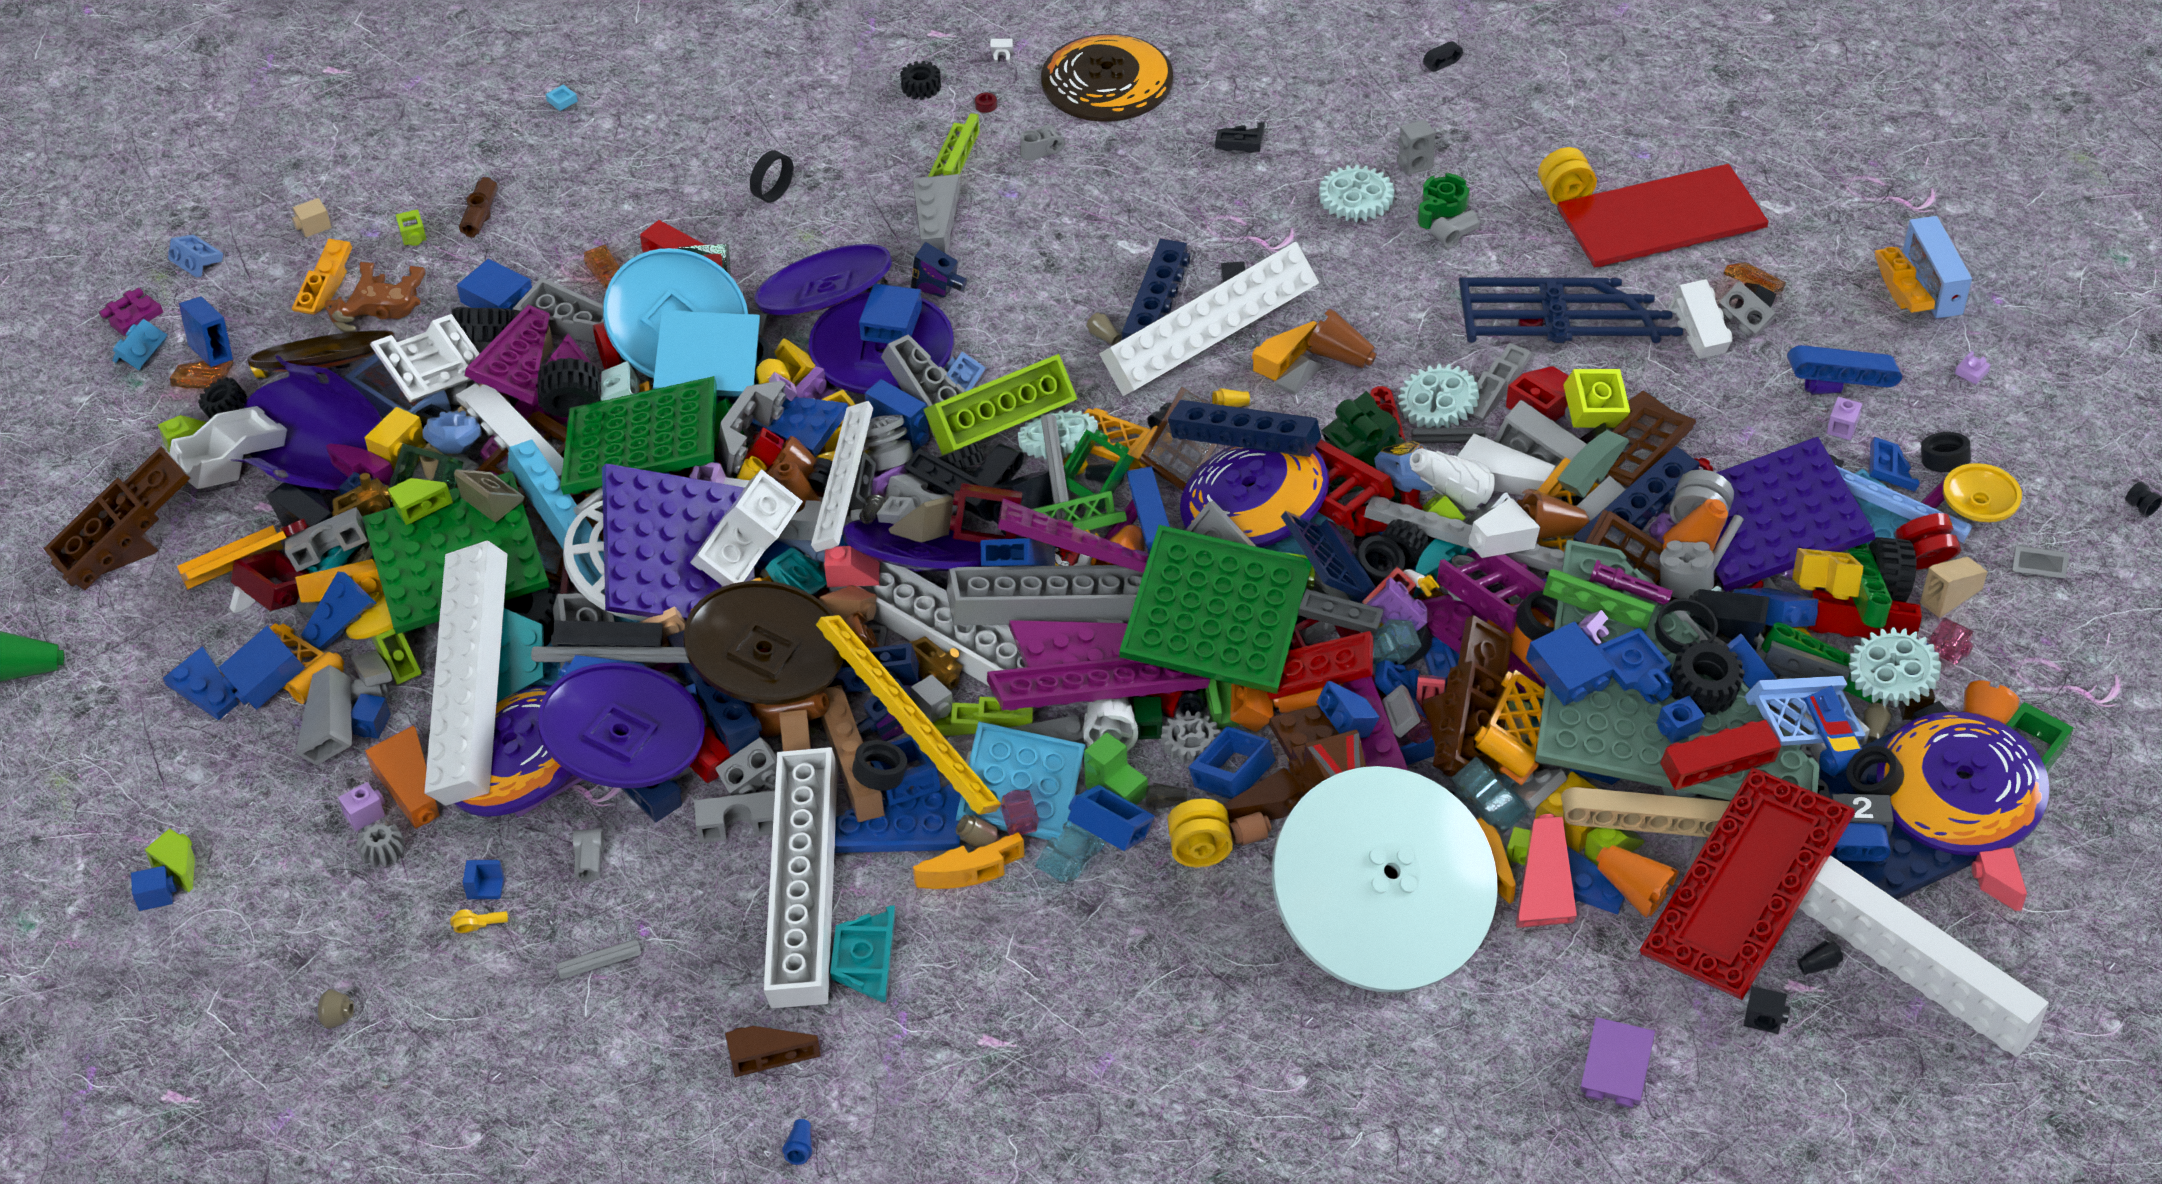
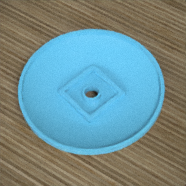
M671 248L648 251L626 262L611 279L603 301L604 326L612 345L625 361H629L632 367L654 378L662 310L748 314L747 305L740 288L721 266L700 254Z

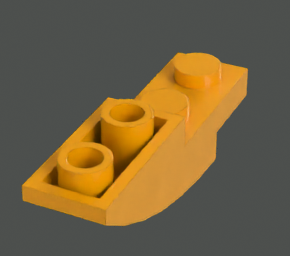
M328 238L314 271L309 270L292 306L293 311L315 315L325 307L327 300L332 299L347 272L344 266L353 248L350 242Z
M1892 246L1875 250V257L1881 275L1899 308H1908L1911 313L1934 309L1935 300L1916 279V268L1898 247Z
M1017 832L1013 835L1002 837L1000 840L987 846L978 847L970 853L967 852L964 845L956 849H950L942 855L930 860H924L918 865L913 866L914 884L917 888L950 889L977 885L1005 875L1004 865L1025 857L1024 840L1020 833Z

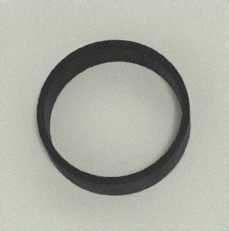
M776 150L765 153L752 170L750 176L751 193L768 203L778 200L788 189L793 177L794 166L791 158ZM781 158L782 167L776 184L770 191L762 194V181L766 171L773 162Z
M1675 599L1666 603L1661 608L1655 623V634L1661 645L1668 651L1678 654L1682 647L1685 645L1689 646V644L1674 640L1663 629L1661 618L1673 611H1688L1701 617L1711 630V637L1707 642L1712 643L1718 630L1717 619L1713 612L1704 604L1691 599Z

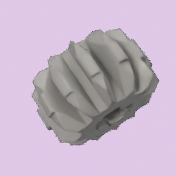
M386 820L383 824L379 825L375 821L374 826H364V832L358 833V842H356L357 852L360 854L361 860L365 864L370 863L373 868L378 864H382L386 868L387 862L392 861L396 863L397 856L403 855L405 840L396 824L390 825Z

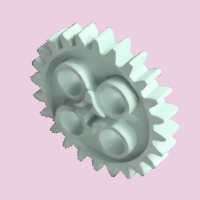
M1346 165V170L1338 167L1337 173L1330 171V176H1324V181L1320 182L1319 197L1320 203L1323 204V209H1329L1330 215L1337 213V218L1345 216V221H1348L1350 218H1354L1355 222L1359 218L1367 221L1369 216L1376 219V213L1383 216L1384 210L1389 211L1390 205H1393L1394 189L1393 183H1390V178L1384 177V172L1377 174L1376 168L1369 171L1368 166L1360 169L1358 165H1355V168L1351 169L1349 165Z
M1438 364L1436 369L1429 365L1426 372L1419 369L1418 376L1411 374V381H1404L1405 387L1400 388L1401 395H1398L1400 411L1403 412L1404 419L1409 418L1410 424L1417 423V428H1421L1423 425H1426V428H1431L1432 426L1441 428L1442 425L1450 428V423L1458 426L1459 419L1468 420L1466 413H1474L1473 407H1478L1477 399H1479L1477 382L1474 381V376H1469L1468 370L1461 372L1460 366L1452 370L1450 364L1445 368Z
M1060 410L1059 413L1050 412L1051 415L1056 416L1063 457H1067L1068 453L1073 452L1086 429L1092 433H1095L1096 429L1098 430L1097 420L1094 419V416L1089 417V413L1082 415V411L1073 413V410L1064 413L1063 410ZM1032 418V422H1026L1025 427H1020L1021 432H1018L1019 446L1022 448L1023 453L1027 452L1028 456L1034 454L1035 458L1043 455L1044 459H1047L1041 418Z
M1892 627L1889 634L1884 629H1881L1880 636L1871 632L1870 641L1861 638V646L1855 645L1854 653L1850 655L1849 669L1851 681L1855 682L1856 690L1863 689V697L1872 694L1873 703L1880 698L1883 699V706H1886L1889 701H1893L1894 706L1898 707L1899 701L1903 700L1906 706H1909V699L1913 698L1915 701L1920 702V694L1929 696V688L1935 689L1936 681L1940 679L1941 662L1939 661V653L1934 652V644L1927 645L1926 637L1918 640L1916 631L1909 636L1907 635L1906 628L1899 634L1896 632L1895 627Z

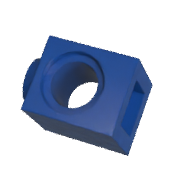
M1687 696L1662 707L1656 724L1661 734L1666 736L1673 744L1698 733L1705 715L1692 698Z

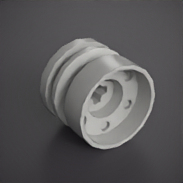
M902 415L879 416L870 419L864 447L869 448L864 450V452L876 463L875 472L907 463L914 455L909 440H898V438L907 433L905 427H899L904 423Z

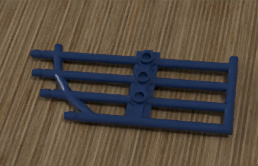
M1458 278L1466 336L1469 343L1475 342L1477 340L1476 336H1547V340L1554 343L1572 341V336H1650L1653 343H1659L1661 336L1683 335V328L1656 327L1653 320L1672 319V311L1646 310L1639 303H1653L1655 295L1626 294L1614 288L1622 285V279ZM1469 287H1539L1540 294L1470 293ZM1563 287H1592L1604 294H1564ZM1471 303H1541L1542 310H1472ZM1566 303H1624L1631 310H1567ZM1474 319H1544L1545 326H1475ZM1569 320H1642L1645 327L1570 326Z

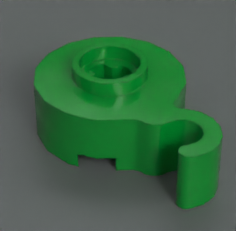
M1445 173V177L1435 178V175L1428 178L1423 185L1422 203L1418 207L1419 226L1430 229L1432 219L1454 217L1463 213L1469 203L1470 190L1466 186V180L1451 173Z

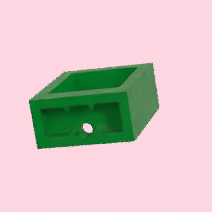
M1086 429L1064 465L1067 489L1080 497L1095 494L1074 481V478L1097 442L1120 456L1119 461L1099 492L1112 491L1113 495L1134 460V457L1127 454L1130 449L1119 442H1116L1115 445L1107 442L1109 436L1097 429L1095 433ZM1104 498L1099 499L1096 507L1102 510L1105 508Z
M2023 702L2006 724L2013 730L2019 728L2051 745L2041 758L2047 772L2068 746L2074 727L2026 702Z

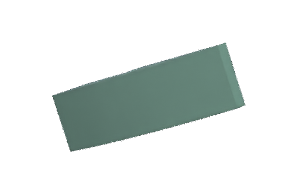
M1609 430L1604 431L1589 442L1572 459L1558 477V482L1563 489L1584 498L1596 480L1602 482L1629 440Z

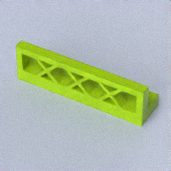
M970 113L965 124L953 123L928 177H935L943 174V176L960 175L980 133L979 114ZM957 131L961 132L959 137L956 135Z

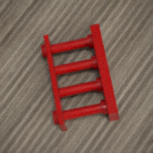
M1320 439L1315 450L1321 455L1326 467L1329 469V484L1338 476L1348 480L1325 497L1322 506L1317 512L1333 520L1337 525L1353 530L1355 526L1351 514L1372 496L1384 497L1389 500L1395 495L1389 475ZM1355 486H1361L1365 489L1345 506L1337 502Z

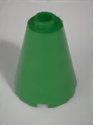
M0 631V682L58 671L59 665L64 666V650H59L58 644Z

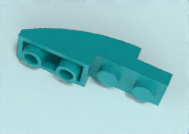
M1435 539L1423 551L1415 572L1424 576L1431 575L1437 582L1440 560L1445 559L1452 564L1453 557L1458 555L1466 556L1474 550ZM1416 587L1412 598L1424 593L1423 590Z

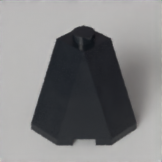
M1049 471L1035 472L992 486L993 488L1023 492L1021 505L1029 509L1051 505L1054 502ZM989 500L985 506L992 515L989 519L990 522L994 521L998 524L1002 501ZM1001 530V532L1006 536V531Z
M283 482L266 495L283 527L304 518L308 526L307 528L333 517L318 488Z
M1698 589L1693 595L1689 596V599L1707 606L1715 615L1718 623L1716 637L1728 644L1742 634L1756 652L1758 642L1754 641V638L1758 637L1760 632H1763L1769 597ZM1690 612L1691 619L1711 633L1708 624L1701 617Z

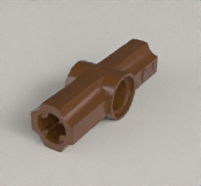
M482 177L477 182L474 192L467 196V208L459 225L460 232L467 237L475 238V235L480 233L483 223L491 216L490 207L498 190L497 182H494L491 178Z

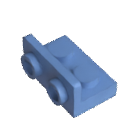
M195 235L171 238L168 259L196 278L202 276L203 266L222 262L223 253Z
M961 352L957 359L952 357L944 369L948 371L947 376L956 385L959 384L968 391L973 388L986 367Z

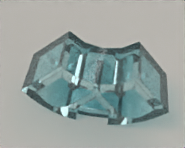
M1389 619L1383 626L1378 628L1376 636L1372 635L1373 675L1376 674L1377 663L1387 660L1393 663L1397 661L1398 664H1402L1422 646L1412 621Z
M1475 757L1451 778L1457 785L1455 792L1464 802L1469 800L1482 812L1483 816L1481 818L1487 824L1494 826L1503 833L1529 812L1516 794L1508 786H1504L1496 776V773L1478 757Z
M1068 820L1063 824L1061 835L1057 839L1052 837L1049 840L1035 867L1061 882L1074 881L1081 874L1083 865L1103 849L1106 841Z

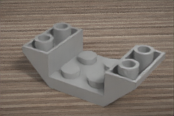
M776 381L747 386L721 421L717 451L722 469L727 478H732L735 473H739L744 462L743 459L748 451V448H746L747 437L740 433L742 429H747L753 419L769 427L774 419L777 421L784 410L782 404L786 398L784 393L785 382Z

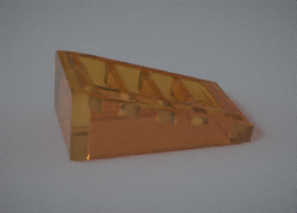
M605 244L584 252L585 264L602 286L607 289L611 279L608 281L607 279L615 275L620 269L619 265ZM611 270L613 271V272L608 273V274H605V275L603 274V273L608 272V271H611Z

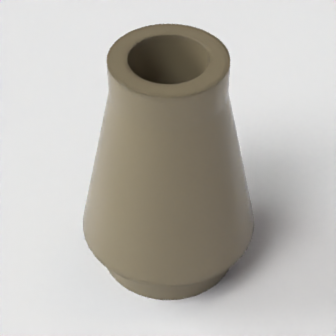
M1097 312L1087 321L1086 327L1089 329V333L1108 342L1111 346L1121 340L1122 335L1115 329L1105 314Z
M1872 703L1864 711V724L1870 729L1867 743L1881 738L1891 720L1890 709L1881 703Z

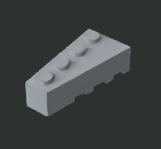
M959 174L913 179L914 197L921 247L927 242L947 254L950 234L954 225V216L957 212V203L960 199Z
M542 277L512 309L515 317L527 305L550 313L548 325L551 334L563 337L569 334L573 339L596 343L593 325L604 322L603 304Z
M909 335L889 343L881 356L901 389L926 403L927 407L966 391L961 385H956L947 376V372L941 366L938 367L930 359L931 356ZM928 422L929 432L932 435V437H934V434Z
M1522 400L1505 417L1494 442L1553 464L1556 467L1565 457L1572 461L1587 445Z

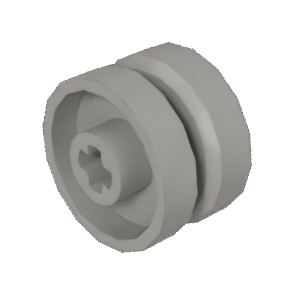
M1691 470L1683 474L1678 481L1675 495L1670 505V516L1673 522L1677 524L1707 499L1722 501L1729 513L1734 499V490L1730 482L1723 476L1708 470Z

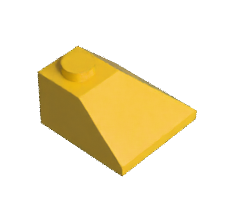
M785 338L782 339L774 351L777 359L784 363L791 377V382L795 384V387L816 366L810 355Z

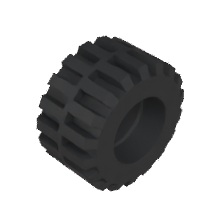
M456 307L452 309L453 317L471 342H492L513 320V311L506 308Z
M560 358L556 361L548 362L547 365H543L541 370L538 371V404L542 407L543 411L550 412V415L561 418L569 417L570 408L596 403L601 400L600 372L590 362H584L582 359Z
M1876 537V540L1870 542L1869 548L1892 601L1907 602L1916 577V554L1913 544L1909 540Z
M1701 640L1700 643L1696 641L1690 642L1689 646L1685 645L1678 652L1669 676L1674 682L1671 695L1674 699L1679 700L1690 696L1704 715L1707 712H1710L1711 715H1716L1718 711L1724 712L1728 709V706L1731 707L1743 682L1744 670L1742 669V661L1737 660L1738 655L1735 652H1730L1728 646L1724 645L1722 647L1718 645L1719 642L1713 641L1708 643L1707 640ZM1697 674H1704L1710 676L1715 681L1705 680Z

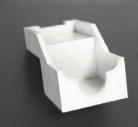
M258 406L218 413L195 434L172 439L169 454L191 478L188 482L197 489L239 480L242 462L231 461L230 459L242 460L243 454L284 446L287 428L267 417Z
M761 469L749 481L737 500L718 522L690 563L720 583L721 587L744 582L764 551L780 536L803 501Z

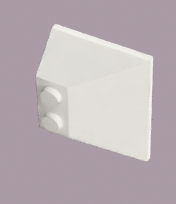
M452 314L433 320L425 333L396 342L394 337L390 335L373 341L370 344L409 402L472 380L464 376L465 370L479 355V352Z

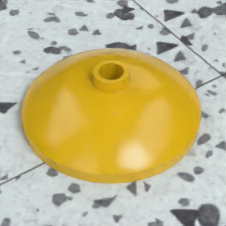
M1971 463L1959 466L1946 476L1943 484V496L1947 504L1961 516L1977 522L2005 520L2016 513L2022 501V490L2016 479L2008 472L1988 464Z
M384 592L369 594L377 604L371 609H366L360 614L361 618L355 623H350L345 628L349 638H370L394 628Z

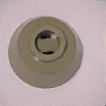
M328 989L321 995L318 1003V1018L325 1028L331 1029L347 1023L349 1018H352L354 1003L350 1001L347 995L333 989Z

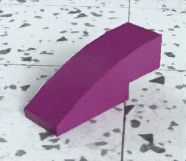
M331 443L326 445L332 465L348 478L354 472L359 474L368 473L371 479L378 478L385 485L392 486L397 483L391 463L382 457L357 447Z

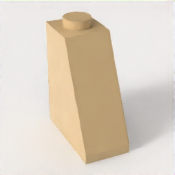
M1968 556L1932 565L1928 570L1920 604L1938 618H1941L1981 591L1988 571Z

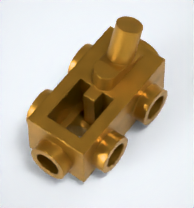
M368 473L361 474V486L333 499L334 510L332 511V516H337L357 507L363 518V516L389 508V500H391L388 492L389 486H384L378 478L371 481L370 474Z
M925 636L909 642L913 645L919 663L918 674L923 679L933 675L949 690L954 689L960 681L959 675L963 666L955 660L959 657L957 649L952 648L946 653Z

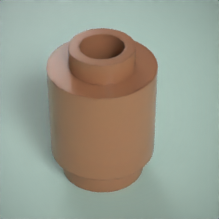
M1256 812L1234 819V822L1229 823L1233 844H1241L1243 846L1267 839L1268 832H1271L1269 818L1263 816L1261 812Z

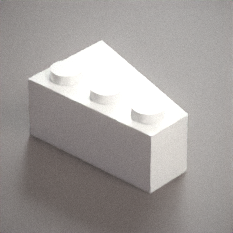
M1707 279L1679 285L1669 306V311L1677 314L1680 319L1677 323L1678 326L1685 328L1690 335L1687 336V340L1697 357L1701 359L1726 353L1732 342V333L1730 329L1726 328L1723 311L1721 308H1718L1715 301V292L1709 286Z

